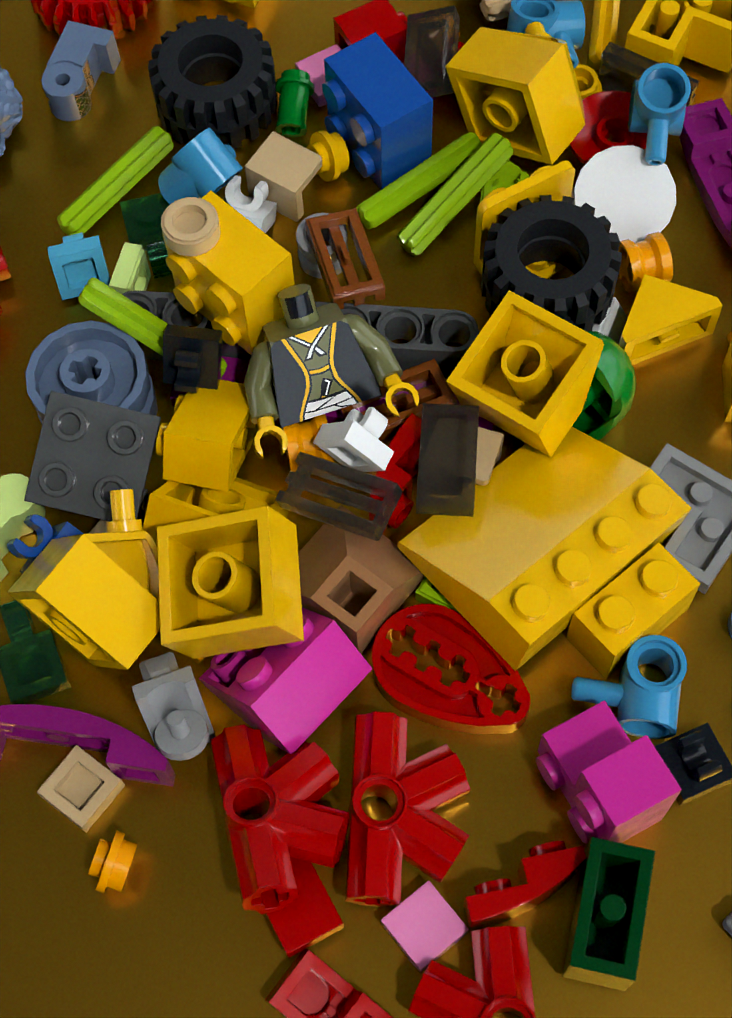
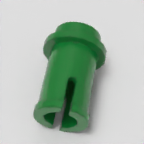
M285 70L275 84L276 91L279 93L278 117L275 130L277 133L282 132L281 135L285 137L297 138L307 133L309 97L314 93L315 87L310 81V75L303 70Z

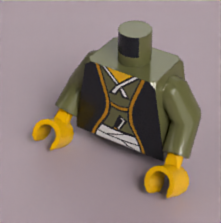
M308 284L293 285L279 292L278 299L284 318L263 326L264 341L253 348L244 379L251 422L258 425L259 430L253 440V451L256 456L263 459V450L260 445V439L263 436L273 435L279 440L282 456L287 449L288 438L281 428L381 396L382 393L379 385H385L388 390L385 401L392 415L400 417L397 409L392 405V398L399 391L410 393L418 408V391L411 384L401 381L400 377L403 374V370L388 341L381 333L358 314L343 315L337 303H328L316 307L311 287ZM278 419L281 428L275 426L274 421Z

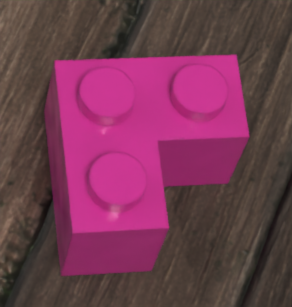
M605 700L542 734L537 750L540 754L536 758L537 767L543 779L552 790L560 787L572 807L567 811L569 820L575 832L585 844L589 843L591 837L618 843L624 842L661 821L682 790L649 737L645 735L631 742Z

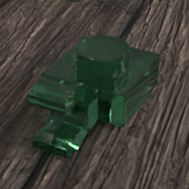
M161 193L120 202L129 243L142 245L143 249L147 250L154 279L172 275L165 261L168 254L161 227L162 214L170 204L167 203Z
M17 600L1 605V615L11 643L0 646V670L10 702L12 704H27L71 688L55 635L51 629L36 634L30 611Z

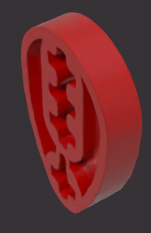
M437 604L412 605L393 614L379 629L372 648L373 676L382 696L396 709L424 723L450 731L476 735L509 734L518 730L525 723L531 699L517 670L514 671L458 612ZM406 635L412 637V649L424 656L430 649L438 653L437 664L440 667L450 670L454 664L461 665L463 667L462 678L466 682L463 683L455 680L450 686L442 684L443 672L440 669L430 665L424 672L418 670L417 657L409 651H404L399 657L392 655L393 647L390 640L401 641ZM504 693L511 694L514 697L512 707L517 712L514 713L513 711L506 710L501 716L495 715L492 712L494 702L487 695L500 699Z

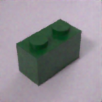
M591 837L585 849L586 859L580 870L562 977L626 991L636 981L655 851Z

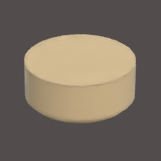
M198 197L178 199L165 209L161 217L164 240L167 246L179 255H202L210 251L220 238L221 230L218 213L214 206L204 199Z

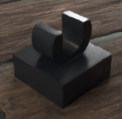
M167 324L163 334V383L174 384V391L197 393L199 388L217 390L221 380L223 331Z
M705 723L655 746L682 789L676 798L680 806L732 783V765L709 723Z

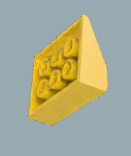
M571 427L551 457L527 443L493 469L487 485L482 486L475 483L400 540L397 547L516 671L570 625L575 611L658 542L662 546L666 544L692 508L651 468Z

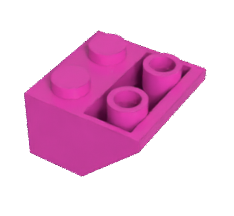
M303 607L304 641L215 655L211 660L209 669L199 678L205 687L252 729H260L263 739L290 754H293L373 669L333 619Z

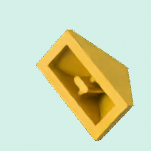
M644 274L622 331L619 346L627 353L632 365L696 341L713 334L723 305L716 296Z

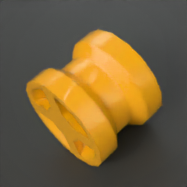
M662 233L648 234L643 241L636 243L629 239L620 241L618 252L622 253V261L618 276L627 292L631 293L639 290L644 274L668 282L672 281V255L666 238Z
M325 414L311 418L310 421L295 423L282 428L288 438L286 452L291 474L303 472L308 465L318 464L323 468L335 466L334 458L313 443L322 424L327 423Z

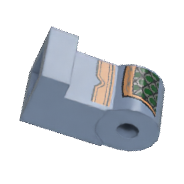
M68 20L47 63L41 80L44 93L49 99L50 110L56 118L62 121H75L86 116L92 105L90 94L101 72L115 73L121 58L113 31Z

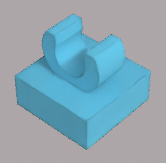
M83 232L62 237V244L47 247L49 260L62 300L79 297L85 284L91 278H97L109 286L111 278L99 235L84 238Z

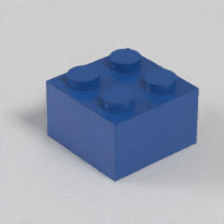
M376 32L324 59L325 83L322 84V91L327 101L328 116L324 118L328 133L337 132L342 136L348 151L351 153L356 169L364 178L370 177L381 190L432 156L433 99Z

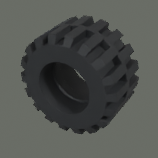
M207 15L198 16L195 22L188 23L185 20L176 24L177 30L175 32L166 31L161 36L162 44L154 45L151 51L152 60L148 64L158 117H160L165 131H172L173 139L182 144L186 141L190 142L194 137L210 127L223 144L230 145L233 149L242 147V140L244 139L252 142L259 137V128H268L272 122L271 114H275L277 109L274 61L271 47L268 41H263L262 33L256 28L248 29L247 22L243 20L228 21V16L217 15L216 19H207ZM225 81L218 85L204 86V84L209 82Z
M539 195V202L532 203L527 198L517 203V211L510 208L504 210L499 216V223H492L484 246L481 293L482 297H486L485 307L490 315L493 314L510 290L583 330L592 331L593 323L600 325L606 317L608 307H611L622 261V253L618 252L620 240L617 233H609L611 227L609 220L605 216L596 218L594 216V207L587 203H584L582 207L574 205V198L563 196L562 201H552L551 195ZM539 261H552L566 266L574 275L557 280L545 279L531 273L526 269V266Z

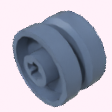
M93 320L67 324L47 335L31 354L25 371L27 394L38 413V418L42 425L50 391L157 415L158 407L155 388L149 375L144 352L133 337L112 324Z

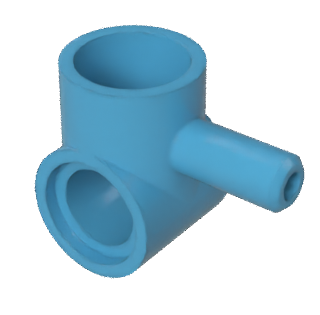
M512 0L506 31L525 33V28L528 24L532 22L542 23L546 33L550 34L553 38L562 39L567 42L573 68L575 69L579 63L575 51L581 49L585 37V12L582 2L580 0Z
M659 63L646 69L639 80H634L631 91L628 132L647 133L645 161L650 165H662L666 162L668 135H681L686 103L691 92L690 80L687 74L680 67L670 63Z
M209 127L194 137L172 157V163L160 174L158 185L163 198L168 204L185 197L202 198L210 190L217 193L235 175H238L243 170V167L236 160L235 150L230 145L223 144Z
M661 635L642 637L631 646L620 671L619 683L575 677L572 683L571 697L573 700L594 704L605 700L608 706L618 707L617 720L625 733L637 737L647 735L649 739L673 737L677 732L681 684L687 671L686 656L681 647L668 637ZM642 664L656 665L664 672L666 680L662 682L649 681L642 676L638 666Z

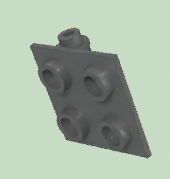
M50 391L24 501L112 521L110 491L133 489L135 518L137 519L139 510H144L148 498V489H145V484L161 417Z

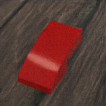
M290 857L297 885L298 899L285 905L283 910L266 913L288 958L344 928V923L313 864Z
M309 949L300 952L265 998V1001L285 1018H393L366 994L351 986Z

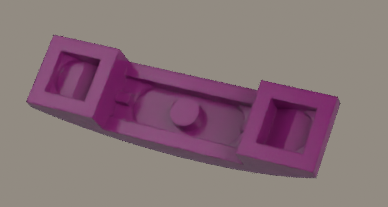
M719 98L686 107L683 128L679 139L692 178L704 205L717 229L732 248V116L723 99Z
M37 704L0 705V760L2 759L7 738L71 748L78 745L84 750L107 753L105 763L111 772L120 779L174 786L176 774L168 759L144 739L118 724L88 713L57 706Z

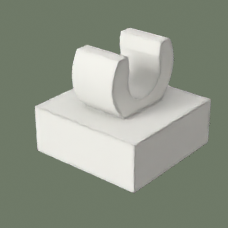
M235 175L225 188L223 200L266 233L275 222L277 202L266 200L269 194L267 182L260 181L255 186L253 198L242 194L240 189L241 176Z
M368 407L365 415L357 409H352L343 422L322 424L313 441L316 446L352 473L385 471L394 453L392 449L378 439L384 432L388 419L373 407Z

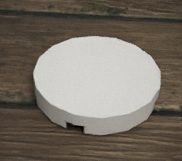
M635 145L612 146L595 154L580 170L572 191V198H574V205L582 207L584 203H587L594 207V216L596 218L605 216L611 223L609 233H617L620 241L629 239L636 243L643 241L648 234L661 232L669 224L676 206V184L665 163L662 165L648 164L645 161L646 150Z

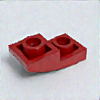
M413 413L399 428L388 446L394 453L385 471H377L374 478L368 510L369 525L381 534L389 526L394 529L398 528L406 520L414 506V501L412 500L413 476L423 468V461L429 447L430 425Z
M552 841L534 846L528 850L530 857L521 858L517 870L520 885L512 887L511 881L508 878L491 880L476 885L474 887L475 895L465 897L463 907L469 933L511 920L533 909L554 895L580 870L586 859L583 845L566 849L564 841Z

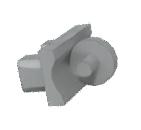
M167 652L142 661L139 667L144 682L133 685L132 690L156 749L170 760L183 761L195 757L201 753L207 743H210V739L215 738L216 735L191 666L179 669L173 652Z

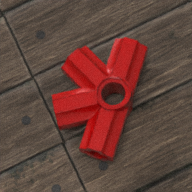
M373 711L355 716L351 799L347 811L349 812V837L345 902H352L362 906L381 907L400 904L402 859L440 884L470 836L433 812L467 795L471 790L467 781L466 771L457 754L447 744H444L406 763L408 718L397 716L395 713ZM370 796L383 798L392 809V817L381 821L371 819L362 809L361 801Z
M245 724L227 727L217 737L210 739V746L224 810L227 839L231 845L244 910H253L260 914L283 910L285 905L298 899V890L290 857L334 868L335 864L339 863L349 826V812L316 804L319 799L339 784V772L322 748L315 742L307 743L306 741L293 754L287 753L269 767L260 729H251ZM258 813L263 815L255 820L243 819L248 814Z
M498 926L471 931L475 981L431 960L426 971L423 973L408 1013L418 1018H495L498 1014L504 1012L515 1013L521 1018H536L526 927Z

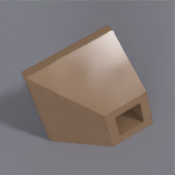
M342 505L335 510L298 553L302 607L333 619L360 653L365 650L385 621L395 614L425 577L399 550L397 544Z

